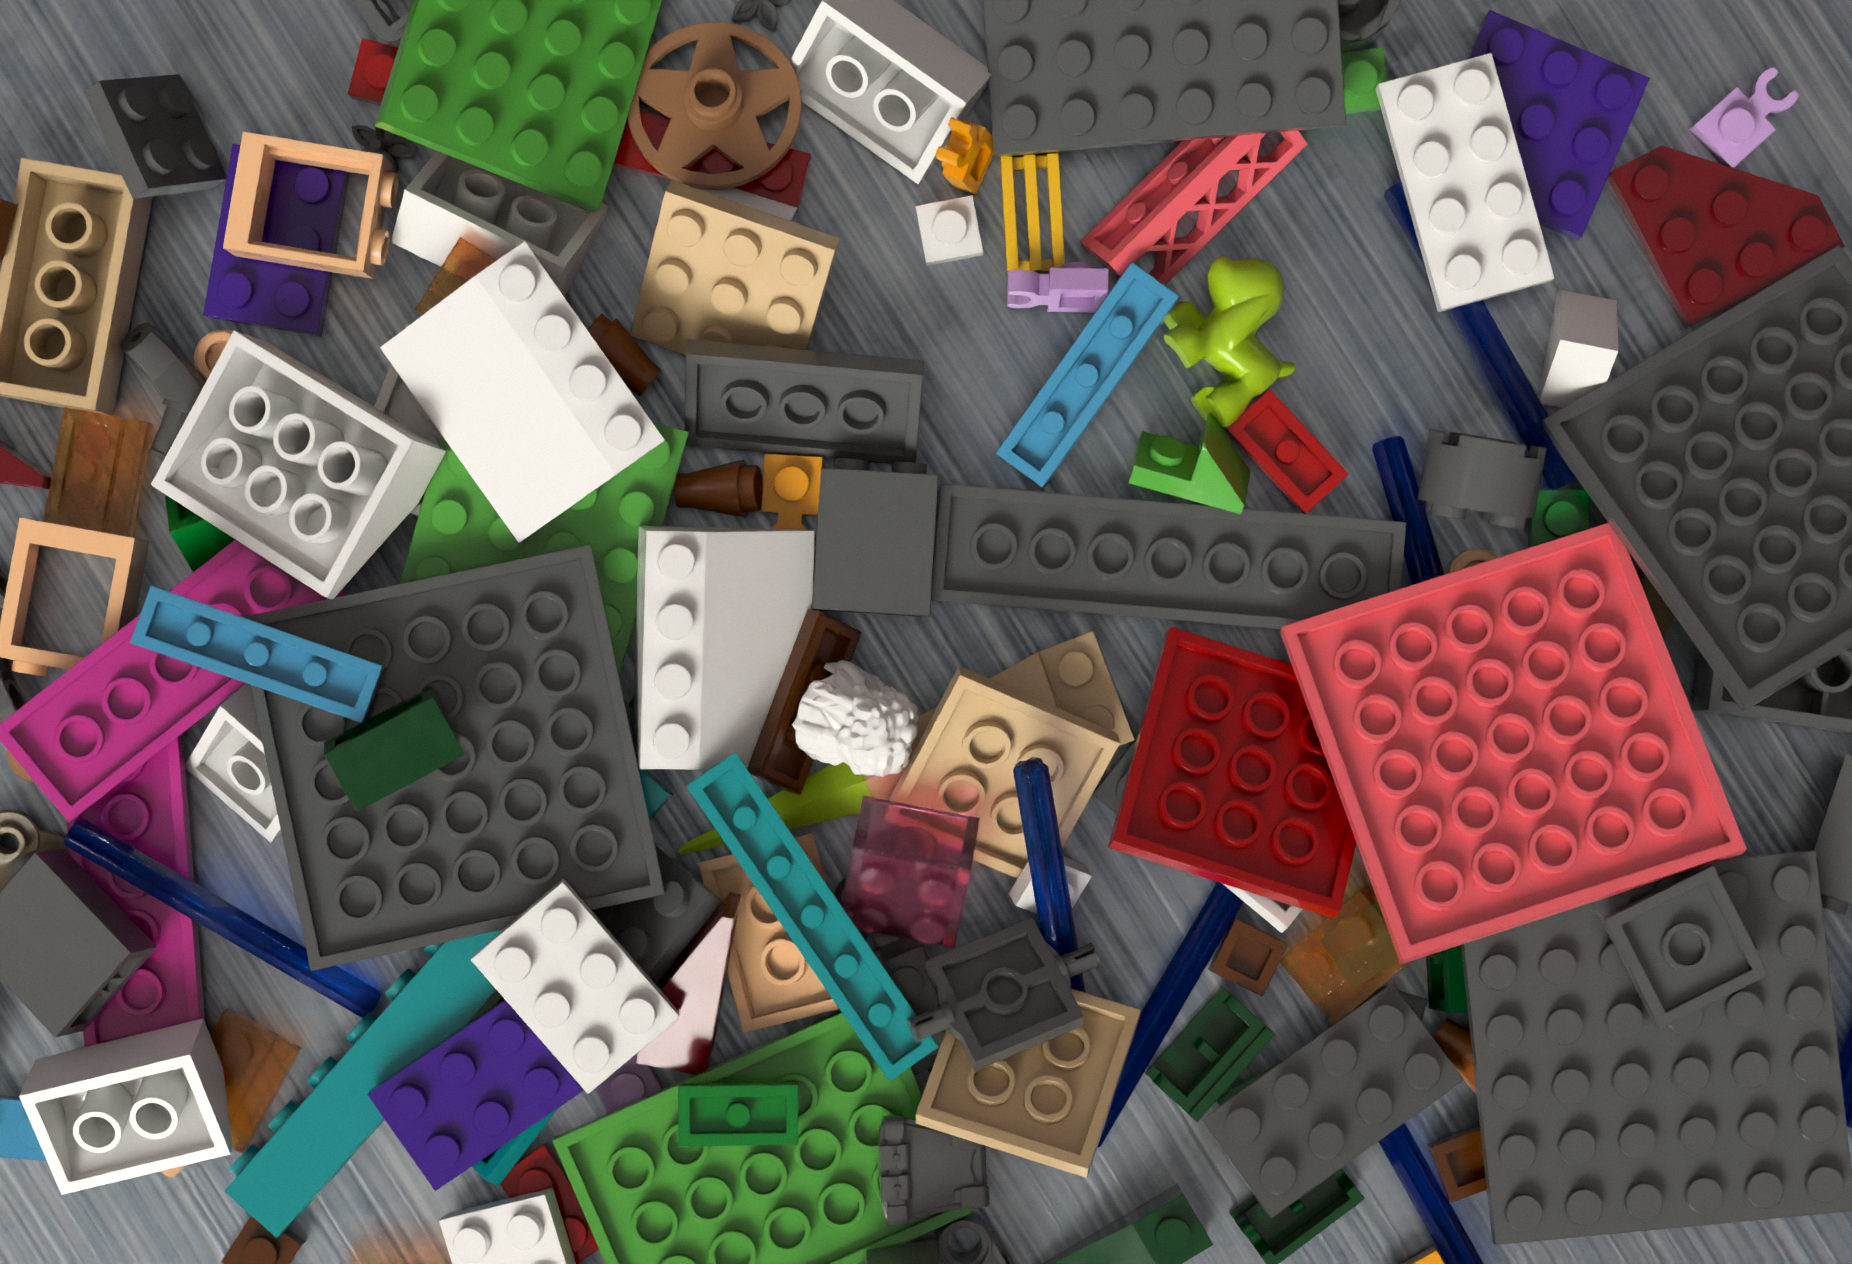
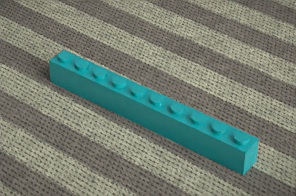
M639 769L649 820H651L674 793L647 769ZM501 930L426 946L424 951L431 956L428 962L417 974L408 968L385 993L392 1000L388 1007L378 1018L371 1012L364 1016L346 1037L353 1044L349 1051L339 1062L332 1056L327 1058L309 1078L307 1083L314 1090L299 1106L293 1100L288 1102L269 1123L268 1127L275 1134L260 1150L254 1144L250 1145L230 1167L229 1171L236 1178L224 1192L276 1238L289 1229L385 1120L367 1095L370 1089L465 1026L497 991L470 959L477 950Z

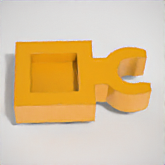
M952 117L948 123V126L951 128V137L947 141L945 148L938 146L936 158L942 161V166L944 167L942 175L955 189L976 196L994 155L993 136L983 126Z
M764 455L761 512L778 514V522L771 529L807 530L803 525V516H818L821 468H823V457Z

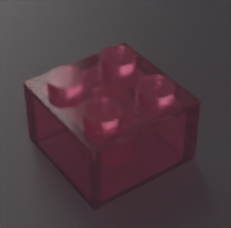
M863 796L842 908L856 928L865 932H877L903 937L927 944L934 943L955 947L971 873L980 818Z

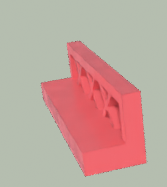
M1298 130L1280 132L1284 140L1268 156H1258L1260 141L1267 133L1184 140L1105 216L1080 243L1094 259L1110 269L1118 280L1131 262L1136 263L1146 252L1157 251L1155 267L1149 274L1165 285L1307 145V142ZM1229 170H1239L1237 186L1227 196L1216 197L1219 180ZM1198 210L1196 227L1186 237H1175L1178 220L1186 212Z

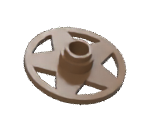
M698 23L668 34L647 51L627 118L632 137L639 151L661 174L671 180L695 188L709 190L728 189L760 178L775 167L786 155L796 138L802 114L801 90L791 63L784 53L765 36L747 27L732 23ZM698 40L689 71L653 69L672 50L691 41ZM732 40L740 41L760 51L777 69L740 70ZM640 100L671 119L658 151L651 144L642 127L639 109ZM789 100L786 125L777 142L769 151L757 119ZM712 149H716L741 168L737 171L718 174L686 170Z

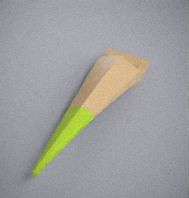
M1095 631L1039 651L989 678L1117 733L1120 741L1119 746L1136 739ZM936 708L919 716L916 723L919 726V732L915 742L911 745L912 754ZM843 762L835 766L831 764L807 777L801 795L783 790L768 798V800L789 830L885 807L905 768H902L899 774H887L884 777L862 774L854 775L850 766ZM713 828L681 845L677 852L688 854L726 845L717 830Z

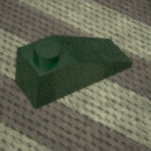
M1177 1183L1043 1264H1182L1211 1247L1213 1243Z

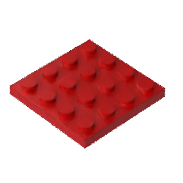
M1170 626L1164 635L1108 848L1335 918L1341 910L1355 852L1356 840L1293 666Z

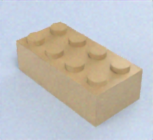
M21 158L13 203L17 204V210L0 271V397L113 417L125 353L120 343L129 331L153 196L133 199L122 175Z

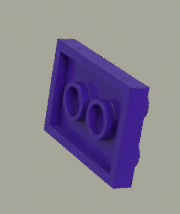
M232 144L203 315L213 319L322 337L333 272L237 257L223 248L240 145ZM276 160L262 242L336 254L350 172Z
M503 999L370 1089L367 1095L436 1191L583 1092V1088L509 1003Z

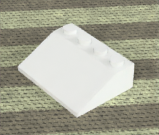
M525 241L475 275L380 347L518 543L665 441Z
M234 330L151 485L322 596L333 600L419 503L447 451L273 344Z
M639 526L633 745L639 769H711L734 752L739 756L745 767L749 765L808 609H812L815 530Z

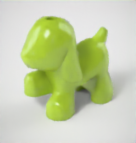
M1221 255L1214 259L1207 274L1208 289L1213 304L1212 312L1204 316L1191 301H1179L1164 321L1170 330L1164 334V340L1178 354L1186 368H1190L1200 360L1205 359L1225 377L1223 382L1202 387L1191 397V402L1205 421L1208 414L1211 413L1221 427H1228L1240 417L1253 397L1264 394L1273 386L1277 379L1291 375L1295 371L1296 366L1294 362L1277 360L1256 337L1259 327L1274 316L1283 304L1284 283L1280 271L1264 259H1230Z

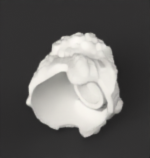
M840 660L837 663H826L824 669L833 675L823 680H814L799 703L797 716L792 724L795 729L796 744L814 760L830 763L834 766L842 762L850 766L854 775L862 774L884 777L887 774H899L902 768L909 764L910 760L908 757L912 754L911 745L915 742L919 732V726L916 725L919 719L917 706L910 701L907 695L898 692L892 686H886L880 677L868 674L851 662Z

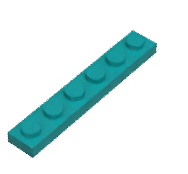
M736 752L689 783L686 787L887 1079L891 1081L937 1049L938 1046L931 1036L917 1043L914 1041L913 1033H910L906 1019L916 1016L915 1012Z

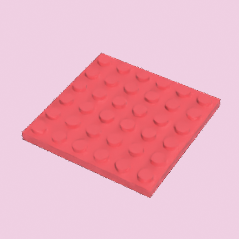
M1609 523L1300 620L1281 628L1280 633L1400 964L1738 856L1747 849L1630 554Z

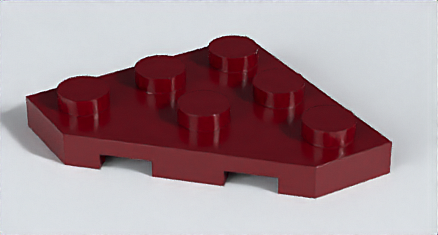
M1660 146L1611 171L1607 178L1685 329L1774 284L1836 246L1845 247L1819 195L1665 146Z

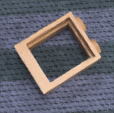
M243 131L223 248L237 257L374 279L376 265L383 266L388 253L389 232L382 230L385 208H393L396 203L399 175L392 172L393 164L383 154ZM276 160L369 175L355 257L262 242Z
M19 518L0 620V658L13 660L11 671L47 677L48 666L69 670L84 658V656L22 646L40 545L116 559L101 640L102 644L136 616L149 541Z

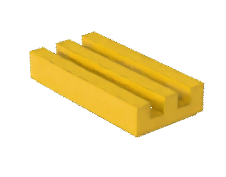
M1047 153L1046 156L1030 154L1023 157L1000 156L1007 274L1010 270H1030L1041 273L1049 272L1050 267L1061 268L1065 264L1059 154ZM1037 169H1047L1052 259L1046 260L1041 259ZM1024 170L1029 261H1018L1013 171Z

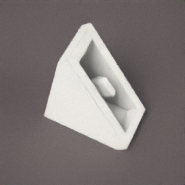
M1564 290L1557 292L1536 404L1562 409L1608 381L1618 353L1616 300Z

